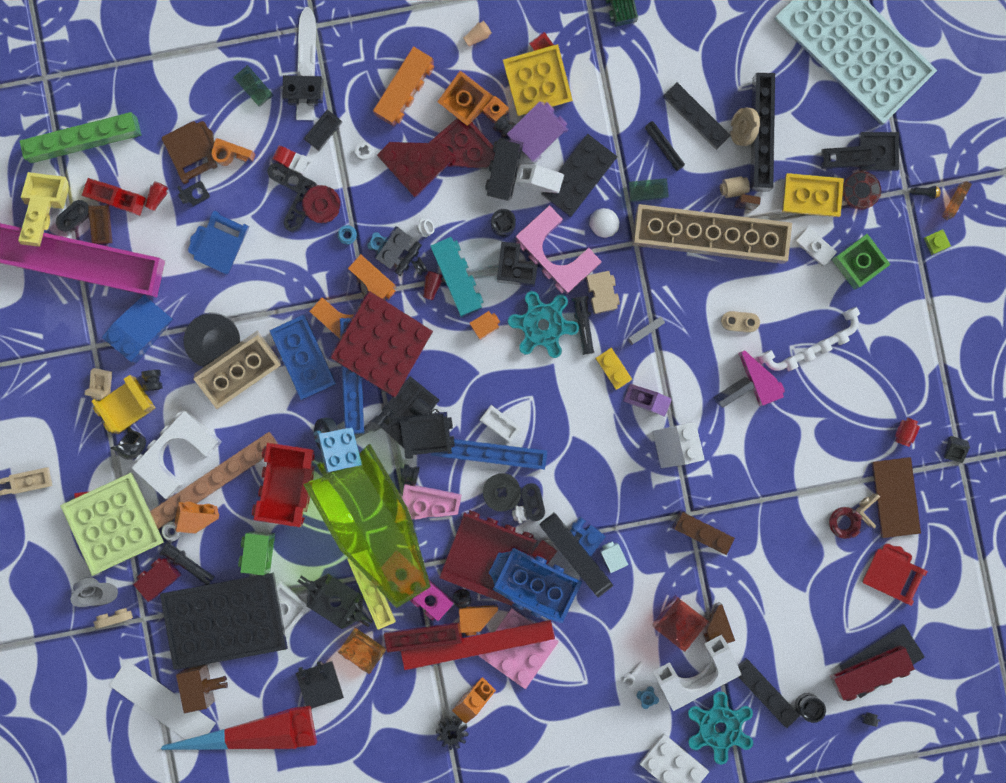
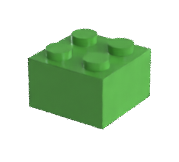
M868 234L859 238L831 259L854 290L863 286L891 265Z
M251 531L242 537L241 548H244L243 556L240 555L238 566L241 567V573L265 575L271 571L275 533Z

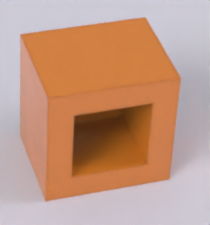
M494 96L482 109V112L495 124L504 114H508L509 107ZM498 106L499 111L495 112L492 108Z

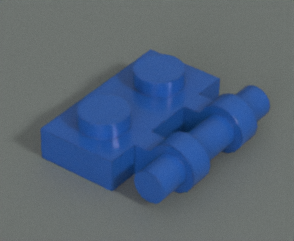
M579 517L576 522L572 523L570 531L574 536L578 532L582 535L578 541L588 554L592 556L606 536L591 524L586 530L583 529L582 526L586 521Z

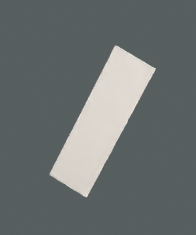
M129 661L124 663L109 685L185 740L208 734L216 724L200 711L184 714L180 697Z

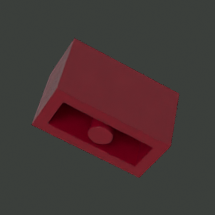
M168 558L157 559L151 564V570L148 572L143 571L136 577L138 581L133 585L147 602L155 599L182 576Z

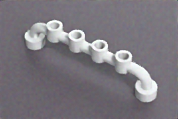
M857 307L843 312L845 319L851 321L849 328L837 332L833 336L802 350L794 356L786 358L780 363L773 362L772 359L775 356L772 350L762 353L758 358L761 364L765 363L772 370L780 371L787 368L788 371L799 367L797 362L804 359L806 363L815 359L814 354L819 351L822 354L833 349L832 344L838 342L839 345L850 341L848 336L856 332L859 324L857 316L860 312Z

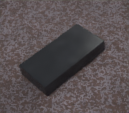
M327 109L304 137V140L317 151H320L343 122Z
M744 377L713 398L718 405L724 408L752 390L755 386L752 381Z

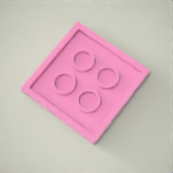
M511 608L495 631L533 624V622ZM554 639L478 656L526 689L559 641Z

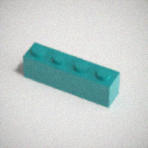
M452 237L430 245L461 318L482 309L481 304L484 301L480 292L476 293L474 290L476 283L473 276H468L466 269L469 267L465 257L461 258L458 253L461 251L458 241H453Z

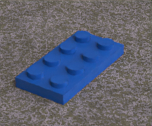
M305 315L269 330L301 400L336 385V381Z

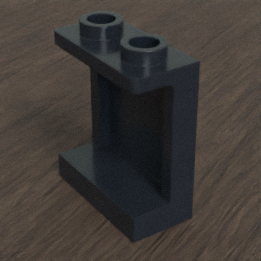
M447 412L401 417L400 423L405 459H412L413 455L444 451H448V454L452 453V448L455 447L454 436H450L449 429H453L452 417H448Z

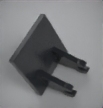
M318 661L317 666L308 669L300 667L298 668L299 672L295 673L305 705L311 706V709L344 698L333 661L327 663Z

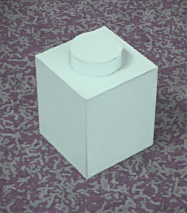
M611 541L602 546L603 549L600 552L610 573L628 565L618 543L614 544Z

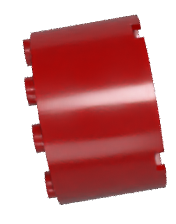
M267 443V446H264L262 450V458H264V462L267 465L262 469L264 482L263 486L260 485L258 497H261V499L253 505L252 516H254L256 521L301 527L305 520L303 512H307L311 497L315 466L311 464L312 461H315V452L312 449Z

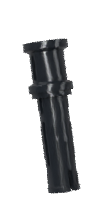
M588 296L571 299L575 307L574 318L578 320L583 355L595 353L589 323L591 312L588 310Z
M171 540L168 541L159 553L161 556L164 555L169 558L173 565L183 567L205 585L211 583L205 576L210 580H213L215 577L188 558L184 550L181 551L176 548Z

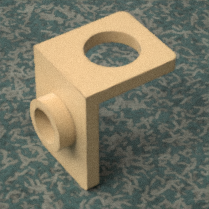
M878 494L865 497L856 509L861 515L862 520L870 528H875L876 525L866 516L864 511L880 497Z

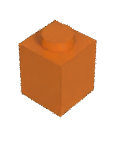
M488 311L470 322V326L479 340H482L499 329L498 324L500 320L495 313L491 314Z

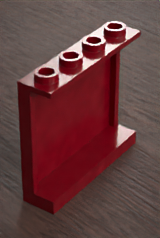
M469 510V513L465 512L440 579L512 606V601L493 590L494 583L489 571L498 553L509 552L515 548L530 556L537 540L533 538L534 534L523 531L521 534L516 532V528L511 525L505 524L503 527L497 524V520L487 517V520L479 517V513Z

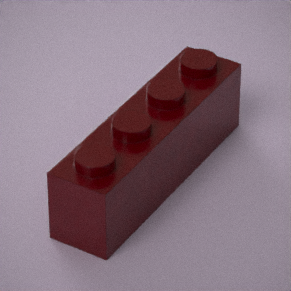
M899 645L830 675V678L839 698L843 701H851L856 699L860 693H870L875 690L874 687L885 686L892 683V679L909 676L910 672L915 670L906 648Z

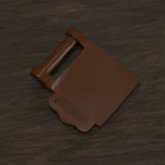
M192 121L162 137V141L184 184L189 183L190 179L211 168L213 170L218 168L210 151L213 149L215 142L214 133L207 127L204 121L198 123ZM207 157L208 162L186 173L184 172V168Z

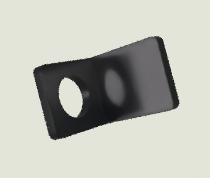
M202 181L186 189H183L181 186L177 187L180 192L178 194L183 204L186 203L190 207H194L210 198ZM195 188L203 190L201 198L196 199L193 197L192 192Z

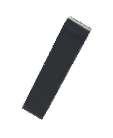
M555 512L539 524L598 598L614 586Z

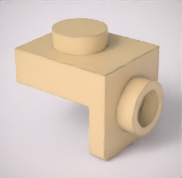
M93 368L90 373V387L85 390L84 395L91 396L92 399L96 400L103 399V397L111 393L112 372Z

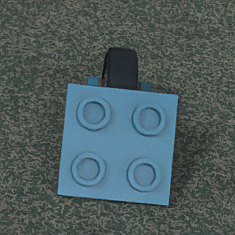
M329 417L320 418L315 422L313 435L318 448L322 452L326 472L362 465L353 428L338 430L334 420Z

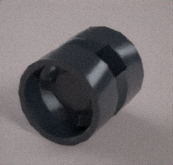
M508 209L497 210L491 217L493 232L499 237L510 236L516 227L515 215Z
M803 693L797 698L795 703L796 710L806 721L817 723L825 717L826 706L817 696L812 693Z

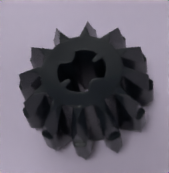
M452 716V721L445 717V723L440 721L438 723L440 728L436 729V733L440 734L437 737V741L444 740L441 746L445 747L448 743L449 750H452L453 744H455L457 749L460 748L459 742L465 744L466 739L464 737L469 735V732L464 731L468 727L467 724L461 725L463 722L461 719L456 722V716ZM456 730L455 734L449 735V731Z

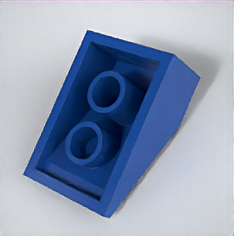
M143 295L111 325L101 338L130 362L138 363L174 319Z

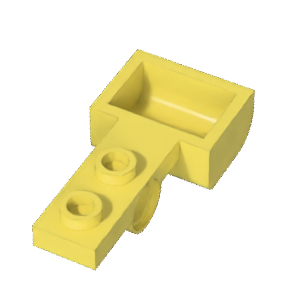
M27 173L21 198L24 204L28 205L18 240L20 244L40 247L44 230H48L50 225V208L64 209L69 189L66 177Z

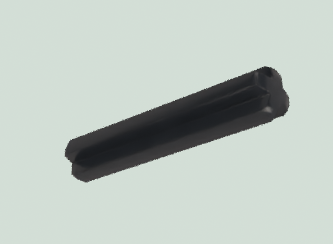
M649 122L645 126L646 131L675 170H681L685 163L655 122Z

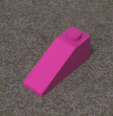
M745 350L738 353L748 379L755 386L753 392L759 406L784 397L783 393H785L781 382H778L770 372Z

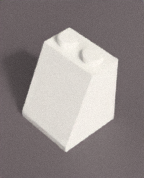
M688 422L652 431L661 468L686 465L705 460L696 422Z

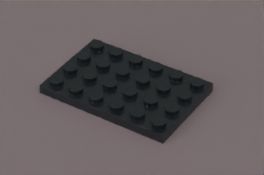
M274 572L160 593L173 670L288 649Z

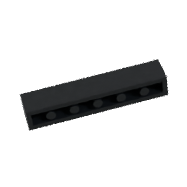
M756 73L752 78V108L758 113L760 127L756 139L751 144L750 192H770L773 189L775 73Z

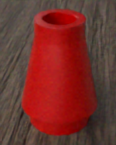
M156 181L153 182V185L150 184L145 207L156 211L159 204L168 194V187Z

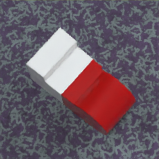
M278 145L272 157L273 161L302 176H305L312 162L308 157Z

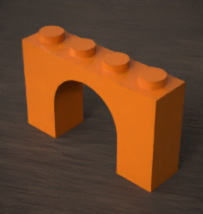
M361 254L348 268L366 285L368 291H371L383 300L386 298L389 300L396 293L394 290L396 285ZM323 297L309 311L339 339L341 338L340 318H352L354 314L346 315L340 313Z

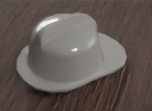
M87 577L73 584L74 592L71 594L70 600L77 607L104 605L117 598L118 589L110 583H99L95 578Z

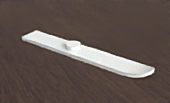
M305 7L299 20L297 76H315L316 19L312 10L309 7ZM299 103L297 105L296 120L314 121V106H308L307 103Z

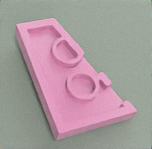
M405 483L398 521L458 515L462 494Z

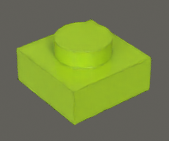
M943 229L924 237L931 255L951 247Z

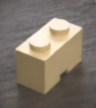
M610 271L587 275L588 291L593 292L594 296L591 299L594 315L616 310L617 305H620L618 293L614 294L613 286H616L614 275H610Z

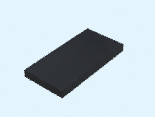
M901 624L844 660L838 666L841 670H844L899 645L906 648L913 665L925 658L906 626ZM860 693L858 694V697L862 698L868 693Z

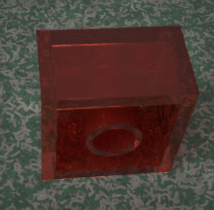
M675 595L652 626L682 651L686 652L709 621Z

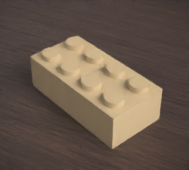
M257 330L196 372L193 379L214 407L218 409L277 369L281 364L278 357Z

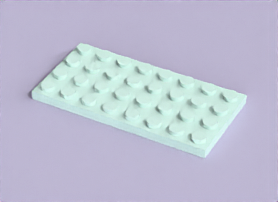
M792 0L774 18L881 125L937 71L866 0Z

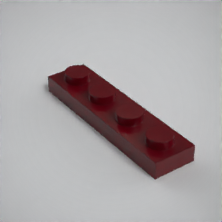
M459 622L384 633L387 652L462 643Z

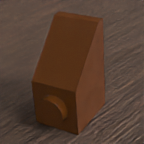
M718 602L715 604L704 627L706 633L703 636L707 643L722 635L728 644L734 642L735 638L723 604Z

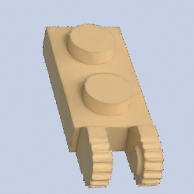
M49 467L13 474L0 479V484L10 482L11 489L1 490L0 496L53 486Z

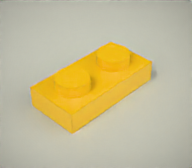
M612 348L595 358L616 390L633 380Z

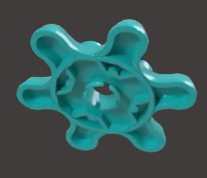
M530 291L525 296V301L528 304L527 313L524 315H511L508 318V324L511 328H519L525 333V339L519 345V350L522 354L528 355L536 346L542 345L547 349L550 357L558 358L562 354L559 338L564 334H577L579 325L575 321H567L563 318L562 311L568 304V300L564 295H557L552 303L544 304L540 301L539 295L536 292ZM540 320L548 321L549 327L547 330L538 328Z
M721 691L714 694V704L710 710L706 711L698 706H693L688 711L689 718L696 721L700 727L699 732L691 736L688 741L690 748L699 750L703 746H711L714 750V760L720 765L728 761V750L731 746L737 745L744 750H748L753 746L752 738L742 731L743 723L750 720L753 716L752 709L748 706H742L738 710H731L727 705V695ZM722 722L725 724L723 732L715 730L717 723Z

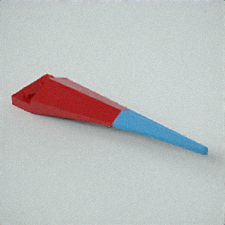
M311 706L290 708L223 730L166 744L161 749H296L297 747L316 745L317 738Z

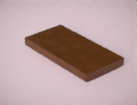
M911 457L871 462L875 493L880 496L876 501L881 538L921 534Z

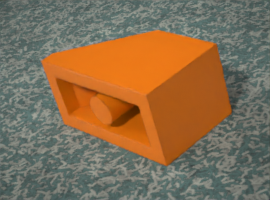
M498 605L459 608L461 633H465L466 636L477 635V632H480L496 614Z

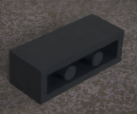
M503 137L494 142L493 153H495V156L489 165L491 176L485 184L486 196L506 201L512 199L524 142Z

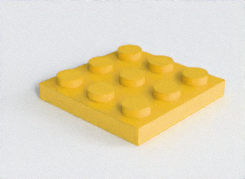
M558 44L502 60L517 116L527 114L539 101L548 102L552 107L573 101Z

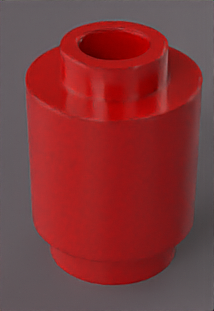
M908 417L906 421L901 420L895 435V442L910 447L911 443H914L920 426L917 425L918 421Z

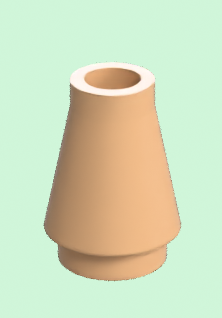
M483 20L481 23L478 22L463 38L470 47L489 38L492 32Z

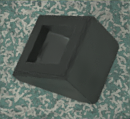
M950 436L944 458L963 463L970 449L969 442Z

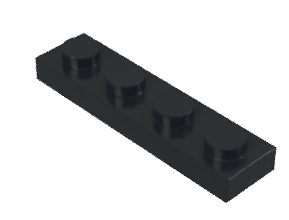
M678 82L663 95V98L716 150L731 136Z
M747 658L738 665L741 672L738 678L786 729L801 716Z

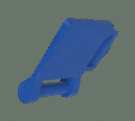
M214 210L207 228L199 226L191 236L188 252L194 255V260L224 274H229L250 226L234 222L221 216L220 212ZM216 222L240 232L238 238L215 228Z

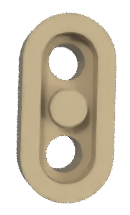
M729 311L722 316L721 325L728 331L751 333L759 328L760 319L754 313ZM730 317L734 318V324L728 322ZM748 319L753 320V326L748 325Z
M123 608L115 611L116 615L108 616V613L96 616L97 620L93 621L94 627L98 629L132 619V612Z

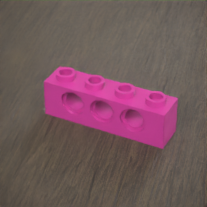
M398 551L380 569L383 572L381 575L390 582L392 580L396 583V589L403 595L407 593L411 597L410 601L419 608L421 606L424 608L426 616L431 620L436 619L439 621L454 604L450 597ZM400 569L405 570L407 578L399 579L397 571ZM414 582L419 583L421 591L414 592L411 589V584ZM428 595L434 596L436 603L433 605L427 604L425 597Z

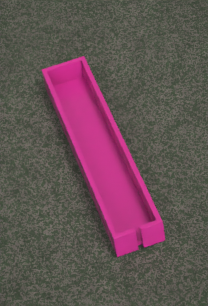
M0 223V264L156 298L158 296L165 260L48 233H43L40 247L23 245L18 241L22 228Z

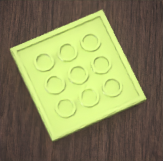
M133 473L122 476L60 505L92 576L164 543Z

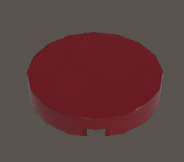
M326 185L311 187L302 199L304 214L316 223L330 222L339 213L340 198L333 188Z

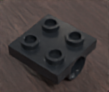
M409 376L396 397H392L386 406L401 418L404 416L429 414L440 400Z

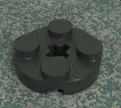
M498 473L486 481L483 487V497L491 509L507 511L513 509L518 504L521 498V488L513 476L506 473ZM505 487L507 496L498 497L497 489Z

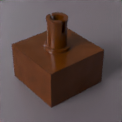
M208 664L185 668L176 674L184 714L207 709L215 702L213 691L228 688V682H225L227 680L226 676L210 679Z

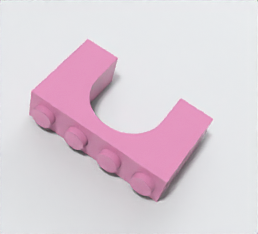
M549 205L516 236V243L520 244L522 251L526 250L530 254L529 259L535 265L539 264L543 268L541 272L546 278H552L556 282L554 286L560 293L565 292L568 294L587 275L595 270L602 261L590 248L568 265H555L545 257L542 249L543 241L563 220Z

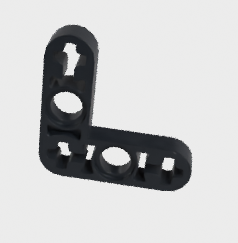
M273 163L267 170L270 179L298 193L284 219V226L288 231L298 232L307 216L304 214V211H298L296 206L302 201V194L305 195L307 192L306 187H311V185L317 186V184L281 164ZM278 168H280L279 171L282 174L286 175L284 182H282L283 177L279 175H276L274 177V174L272 173L273 169L277 170ZM290 177H298L299 182L296 186L289 185L288 180ZM293 211H295L298 215H301L302 218L300 219L299 217H297L295 222L298 225L290 228V224L288 222L289 220H294L295 215L292 213Z

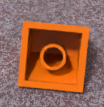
M459 71L437 102L468 126L482 113V109L494 96L465 73Z

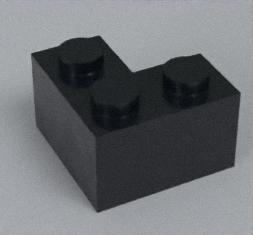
M501 242L497 282L535 287L537 265L518 263L520 244Z

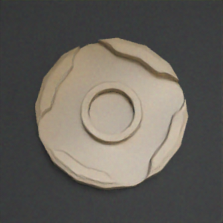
M741 108L732 118L731 126L733 128L730 131V135L736 145H751L758 135L760 119L758 113L753 108Z

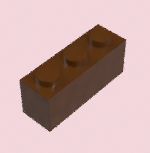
M682 511L679 512L672 526L673 529L727 555L735 539Z

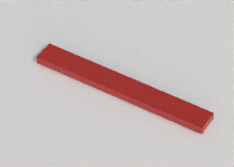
M552 620L462 638V643L404 650L401 651L404 670L554 640L555 634Z

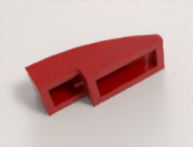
M90 178L87 179L81 195L138 216L141 215L146 198L139 194Z

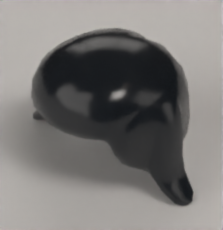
M130 426L127 428V434L119 444L112 446L110 449L115 450L116 454L121 458L131 460L143 452L146 446V438L141 433L134 431Z

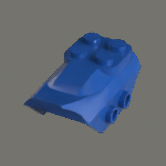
M515 548L509 552L498 553L489 571L494 583L493 590L514 602L513 606L521 610L524 607L531 610L530 614L541 619L543 616L547 619L563 623L583 581L564 573L565 569L556 564L553 567L546 564L547 560L540 556L533 558Z

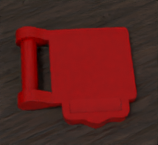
M884 544L882 549L876 550L862 582L912 606L914 602L912 599L923 575L926 576L928 571L910 563L912 555L901 546ZM911 570L915 571L916 574L906 595H900Z

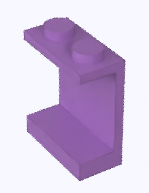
M539 101L507 133L512 140L524 142L522 151L532 162H537L541 158V154L564 132L569 131L566 127L567 122L561 116L557 118L553 113L555 109L548 102Z

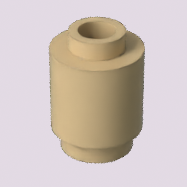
M740 176L723 179L722 184H720V192L725 198L741 196L750 190L747 177L743 178Z

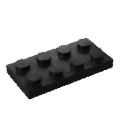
M587 134L558 171L564 175L559 193L542 192L541 195L569 217H572L618 156Z

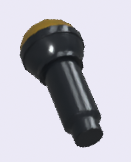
M938 186L928 188L915 187L910 189V194L924 195L936 199L940 196L941 190Z

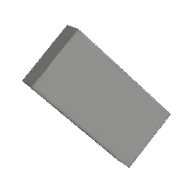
M659 317L629 337L628 341L633 345L663 325L665 321L662 317Z

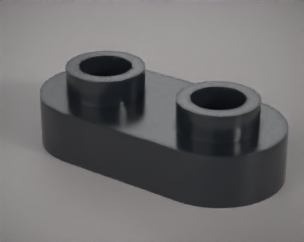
M83 200L74 201L57 216V228L65 233L74 231L89 217L88 206L90 205ZM80 208H84L82 214L79 213ZM69 220L70 225L66 227L65 222Z
M528 483L521 491L526 515L532 521H539L545 515L541 491L536 484ZM529 489H533L535 491V494L533 496H529L527 494V491ZM533 508L539 509L537 515L532 514Z

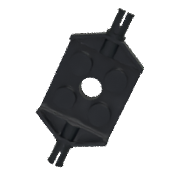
M327 573L315 581H310L302 575L299 577L300 579L297 582L307 589L306 607L340 629H344L356 621L367 627L372 623V620L365 617L362 613L364 597ZM333 596H338L341 599L338 607H333L330 604V599Z

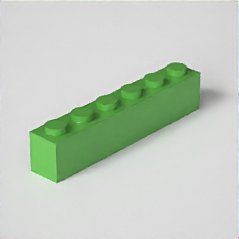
M132 112L19 140L23 158L32 164L142 136L138 118Z

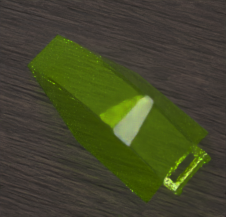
M368 444L359 453L362 465L328 473L326 472L325 464L320 462L317 466L323 477L303 485L340 551L353 562L395 608H398L431 588L409 509L371 444Z

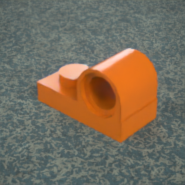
M216 138L212 149V157L219 165L227 166L231 164L235 155L236 159L243 162L254 160L256 154L252 150ZM223 151H226V157L224 159H219V154Z

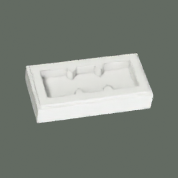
M810 227L795 241L823 267L837 253Z
M492 405L480 419L481 422L509 443L512 442L521 430L520 426Z

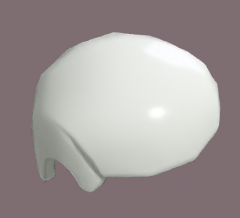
M601 208L591 214L589 226L594 234L607 238L613 236L618 231L620 222L615 212L610 209Z

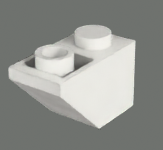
M521 164L516 183L528 191L559 193L564 175L541 166Z

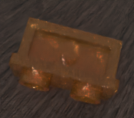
M355 627L338 653L361 670L370 674L387 649Z

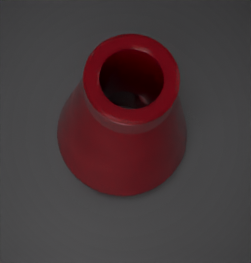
M428 271L424 281V298L434 300L443 282L442 274Z

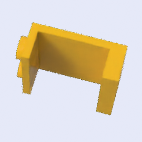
M128 375L123 379L125 384L102 400H92L94 412L99 417H102L104 420L103 425L109 433H121L156 409L134 376Z

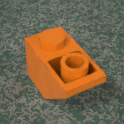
M189 501L185 503L179 502L174 522L176 532L196 534L219 519L218 508L212 504L202 505Z
M482 677L460 699L452 711L466 724L477 716L496 690Z

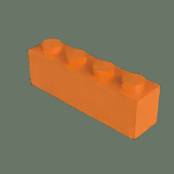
M413 46L374 108V115L393 127L396 123L400 124L405 115L403 113L406 107L409 108L414 102V94L416 91L419 92L424 86V78L426 75L429 76L434 70L433 58Z

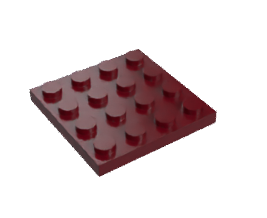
M368 291L329 358L391 396L396 397L433 331L376 294Z

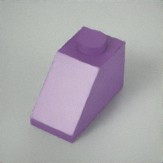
M630 384L624 402L665 417L672 399L659 392Z

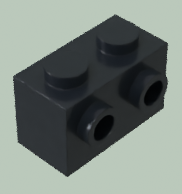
M283 75L282 99L288 105L297 106L299 103H307L308 106H318V103H323L324 80L321 76Z

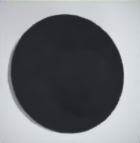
M214 312L204 313L195 317L188 324L184 333V348L193 362L205 367L240 343V333L235 323L227 316Z

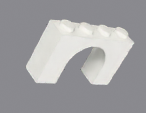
M189 411L177 413L173 418L174 422L171 426L167 425L160 432L161 437L157 441L153 440L147 446L148 451L144 455H139L134 461L135 465L132 467L165 499L171 498L183 485L182 482L169 472L164 464L163 454L167 445L173 440L185 439L204 456H210L222 442Z
M722 635L705 643V647L710 655V662L700 674L691 678H680L670 662L652 671L673 711L741 675L734 656Z

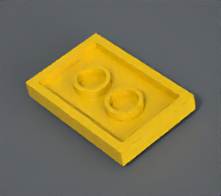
M786 173L782 212L840 217L844 178Z

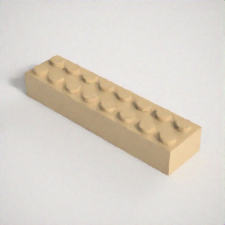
M639 204L636 209L632 246L784 264L788 261L792 223Z

